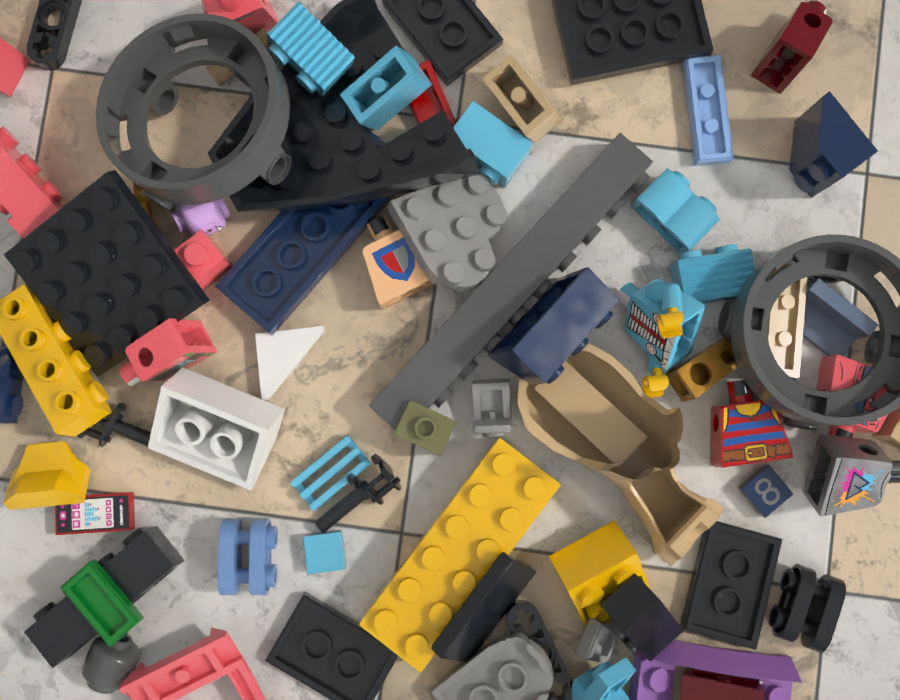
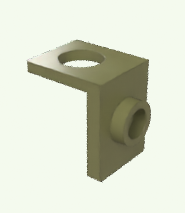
M410 400L394 434L441 456L457 421Z

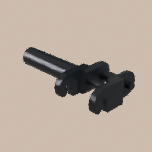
M119 403L111 420L101 419L98 421V423L105 425L102 433L88 428L77 435V437L82 439L85 435L98 439L99 446L104 447L107 442H111L112 438L110 435L113 431L116 435L148 447L151 432L122 421L124 416L121 412L126 410L127 405Z
M373 454L371 460L375 465H379L381 474L370 483L365 480L361 481L352 473L347 476V481L350 485L354 484L355 489L315 521L317 528L322 533L329 530L365 499L368 500L371 497L373 503L376 501L382 505L384 503L383 496L393 488L398 491L401 489L399 483L401 479L398 476L394 477L392 468L379 455ZM382 479L388 482L378 491L373 488Z

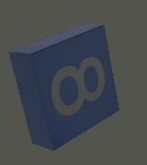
M770 465L761 467L738 487V490L763 518L769 516L794 495Z

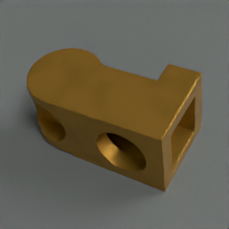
M724 337L665 374L682 402L698 398L738 367L733 354L732 344L727 337Z

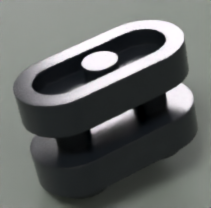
M795 564L791 569H786L782 575L780 582L782 593L778 605H774L770 611L769 626L772 627L775 637L789 642H794L801 633V643L805 648L822 653L831 643L845 600L846 585L842 579L828 574H824L816 582L817 577L814 569Z

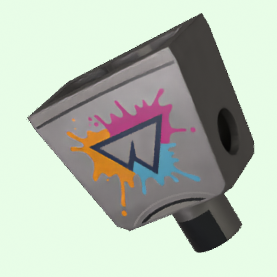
M818 435L803 493L819 516L875 507L881 503L887 484L900 483V461L891 460L880 446L870 439Z

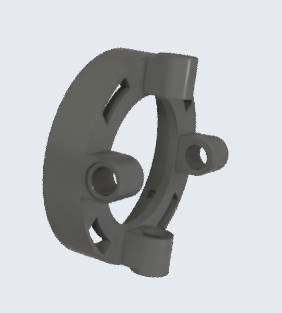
M213 14L177 16L162 21L142 32L119 53L109 67L100 87L96 105V126L100 143L112 164L142 188L141 192L169 212L175 204H204L223 199L243 189L257 177L271 185H277L285 179L291 167V157L281 148L290 115V100L286 81L276 60L270 55L263 43L252 31L242 24ZM207 39L208 45L190 47L175 53V48L180 45ZM217 65L229 68L236 78L250 87L253 96L252 121L240 144L223 159L199 168L175 167L159 159L148 139L147 121L150 110L159 115H166L176 106L179 93L176 86L170 80L178 74L198 66ZM127 120V135L131 149L122 151L119 127L121 121Z
M833 234L801 240L761 263L744 282L736 300L726 302L723 305L718 321V332L722 335L731 336L733 354L741 375L757 397L771 409L784 416L783 425L818 430L819 426L863 424L886 416L900 406V305L895 306L887 290L874 277V275L881 271L900 296V259L880 245L855 236ZM793 259V261L795 262L794 264L789 265L786 268L780 270L768 281L765 280L768 274L773 269L774 271H776L784 264L790 262ZM819 278L824 283L844 281L859 290L869 301L876 313L880 330L874 331L869 336L864 351L866 362L873 365L863 378L845 389L819 391L805 387L790 378L778 365L773 356L768 339V320L772 307L780 294L800 279L815 280ZM883 386L887 392L870 403L873 409L860 413L855 404L869 398Z

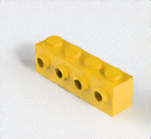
M23 284L0 299V335L55 434L76 437L112 413L106 402L109 396L104 387L99 382L94 381L89 372L91 365L86 361L84 354L76 350L69 341L72 337L63 331L59 320L56 322L53 320L30 288Z

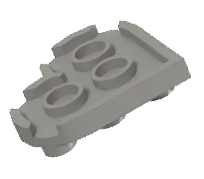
M483 174L423 188L391 200L387 206L420 268L433 284L436 285L439 282L446 288L456 289L455 292L457 293L469 291L482 283L495 265L496 258L489 241L495 237L506 221L507 212L500 195L489 184L488 179Z
M514 632L511 635L502 636L491 641L436 684L431 693L436 700H547L554 680V671L544 649L533 640L528 639L525 634Z

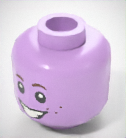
M223 199L204 204H175L177 210L171 213L180 233L188 231L191 237L201 229L208 235L221 231L226 226L225 218L230 217Z

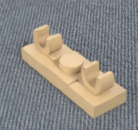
M784 264L776 271L773 269L766 277V281L790 264ZM807 278L794 282L780 294L772 307L768 320V339L773 356L782 370L792 379L800 377Z

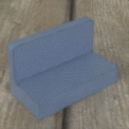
M819 278L807 282L803 337L827 356L836 354L844 356L856 339L871 336L879 325Z

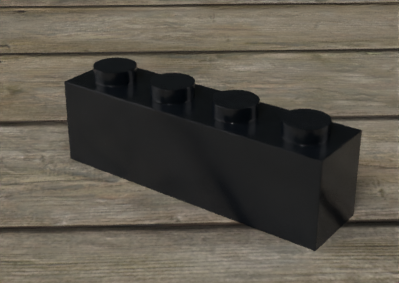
M157 526L145 531L142 527L137 529L123 540L122 543L126 546L116 555L110 552L101 558L98 563L134 604L185 560ZM67 596L57 605L52 601L35 613L33 618L36 622L24 631L52 668L69 659L98 634Z

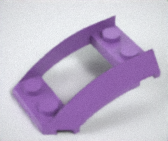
M673 640L652 661H649L641 651L635 654L633 667L636 671L632 675L629 699L671 700L676 665L765 682L764 700H791L792 683H802V680L791 657L788 655H766L760 652L726 649Z

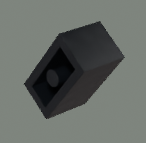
M633 574L600 604L610 616L605 623L633 655L641 651L649 661H652L684 631L661 600L636 574Z

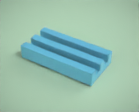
M347 435L292 480L290 484L298 490L299 495L303 500L307 501L310 509L314 512L349 483L347 476L350 473L357 476L371 465L372 462L350 435ZM346 446L352 450L306 488L303 482ZM357 457L361 461L360 464L319 498H314L312 493L354 458Z

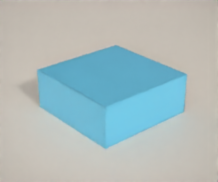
M342 530L303 536L307 575L346 569Z

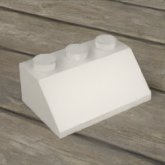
M181 368L161 386L148 448L243 488L252 490L277 439L285 409L186 368Z

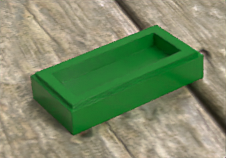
M96 559L89 561L60 587L109 647L116 644L144 619L143 615Z

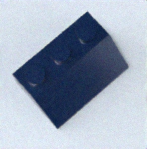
M589 267L559 277L494 347L488 356L531 385L550 384L564 371L562 364L570 355H577L586 347L589 342L586 337L594 328L602 327L610 320L613 315L611 309L619 299Z

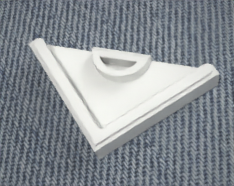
M324 326L276 331L273 335L268 332L255 333L262 400H271V397L282 383L289 378L306 357L308 351L321 335L325 333Z

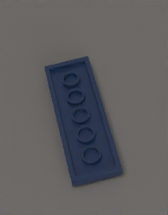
M366 128L377 148L386 144ZM394 196L364 203L281 211L215 287L264 330L273 335L367 228L366 225L378 216Z

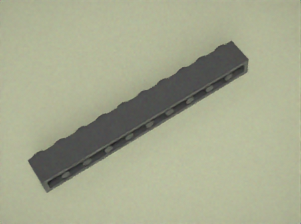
M619 133L370 403L369 407L395 431L410 400L427 408H430L433 404L440 408L452 395L453 391L449 386L458 376L464 381L479 365L474 361L479 353L484 349L489 354L503 339V336L499 334L501 329L508 322L515 326L528 311L523 305L532 296L539 299L553 284L548 278L558 268L563 273L577 258V255L573 253L576 247L581 242L588 246L602 230L597 224L605 216L612 219L626 204L621 198L629 189L636 193L650 178L646 171L653 161L622 133Z

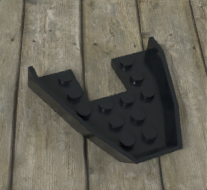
M343 0L336 4L320 23L353 54L355 59L352 66L321 96L316 90L311 94L302 87L296 79L299 73L288 63L285 66L278 65L286 81L290 100L288 127L281 144V148L291 157L289 173L277 185H271L257 177L246 187L230 195V198L237 212L289 211L369 202L480 175L474 153L470 148L466 149L443 111L377 148L365 126L357 121L340 94L393 47L398 46L402 50L404 49L379 11L375 0ZM252 94L208 152L212 163L230 154L246 135L253 116L254 104Z

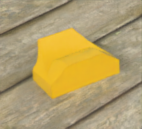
M66 441L27 444L20 464L12 473L3 504L9 510L85 503L91 470L85 463L75 457Z

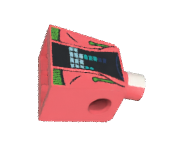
M169 318L126 347L125 353L130 361L121 366L119 372L122 379L130 386L140 381H165L175 375L181 368L188 369L217 353V350L201 321L182 319L177 322L176 319Z

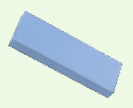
M721 55L686 59L682 62L694 166L730 163L734 158Z

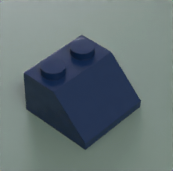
M829 91L794 121L789 170L794 175L796 185L802 191L807 192L812 198L844 178L878 152V150Z

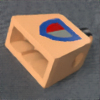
M385 215L375 218L366 225L374 242L362 248V252L377 301L382 310L433 285L420 268L400 230L394 232Z

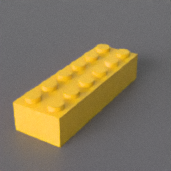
M497 437L363 614L359 625L421 673L435 655V652L431 649L432 644L498 556L503 552L511 553L561 484L500 437Z

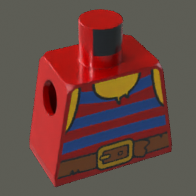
M745 380L727 382L730 404L711 407V466L724 468L793 458V452L779 413L767 406L762 400L753 401L751 388Z

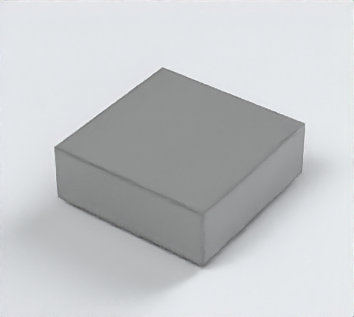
M590 617L575 653L584 659L605 663L609 661L618 637L605 622Z

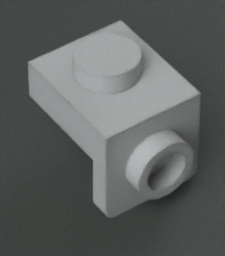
M510 379L473 380V433H482L483 437L496 438L503 436L504 432H510L512 425Z

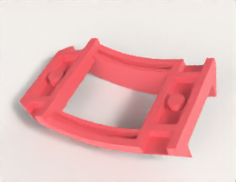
M212 627L210 636L148 667H145L142 662L119 687L122 694L127 693L131 700H177L228 674L242 700H266L252 671L228 632Z

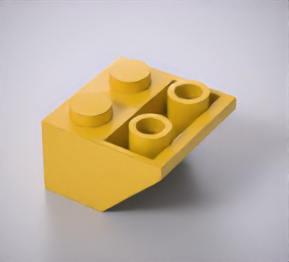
M615 520L548 556L585 627L590 617L603 622L610 618L600 604L633 574H636L649 587L636 551Z

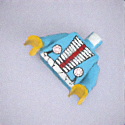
M655 279L641 289L632 283H627L620 289L617 298L619 302L628 308L624 327L626 333L648 355V373L651 375L643 377L642 390L651 398L661 397L664 392L663 390L669 384L668 377L663 374L692 353L705 305L682 292L680 286L676 283Z

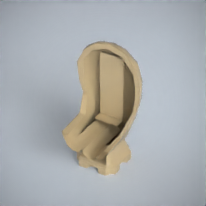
M588 342L581 352L575 356L570 355L562 364L564 371L552 383L531 385L519 377L516 401L526 430L552 451L570 458L608 478L625 497L648 531L653 553L664 563L667 562L672 566L677 560L681 559L692 548L697 538L719 519L724 508L715 499L704 498L690 491L676 477L674 467L680 460V450L677 443L681 440L683 433V416L680 408L668 410L646 395L634 375L611 354Z

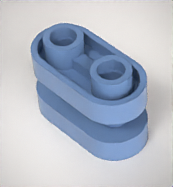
M224 518L222 520L219 530L218 591L220 595H238L241 584H249L250 595H268L269 589L276 587L277 565L271 564L272 549H276L278 544V528L271 525L270 518H254L250 530H242L240 518ZM242 545H249V568H242Z

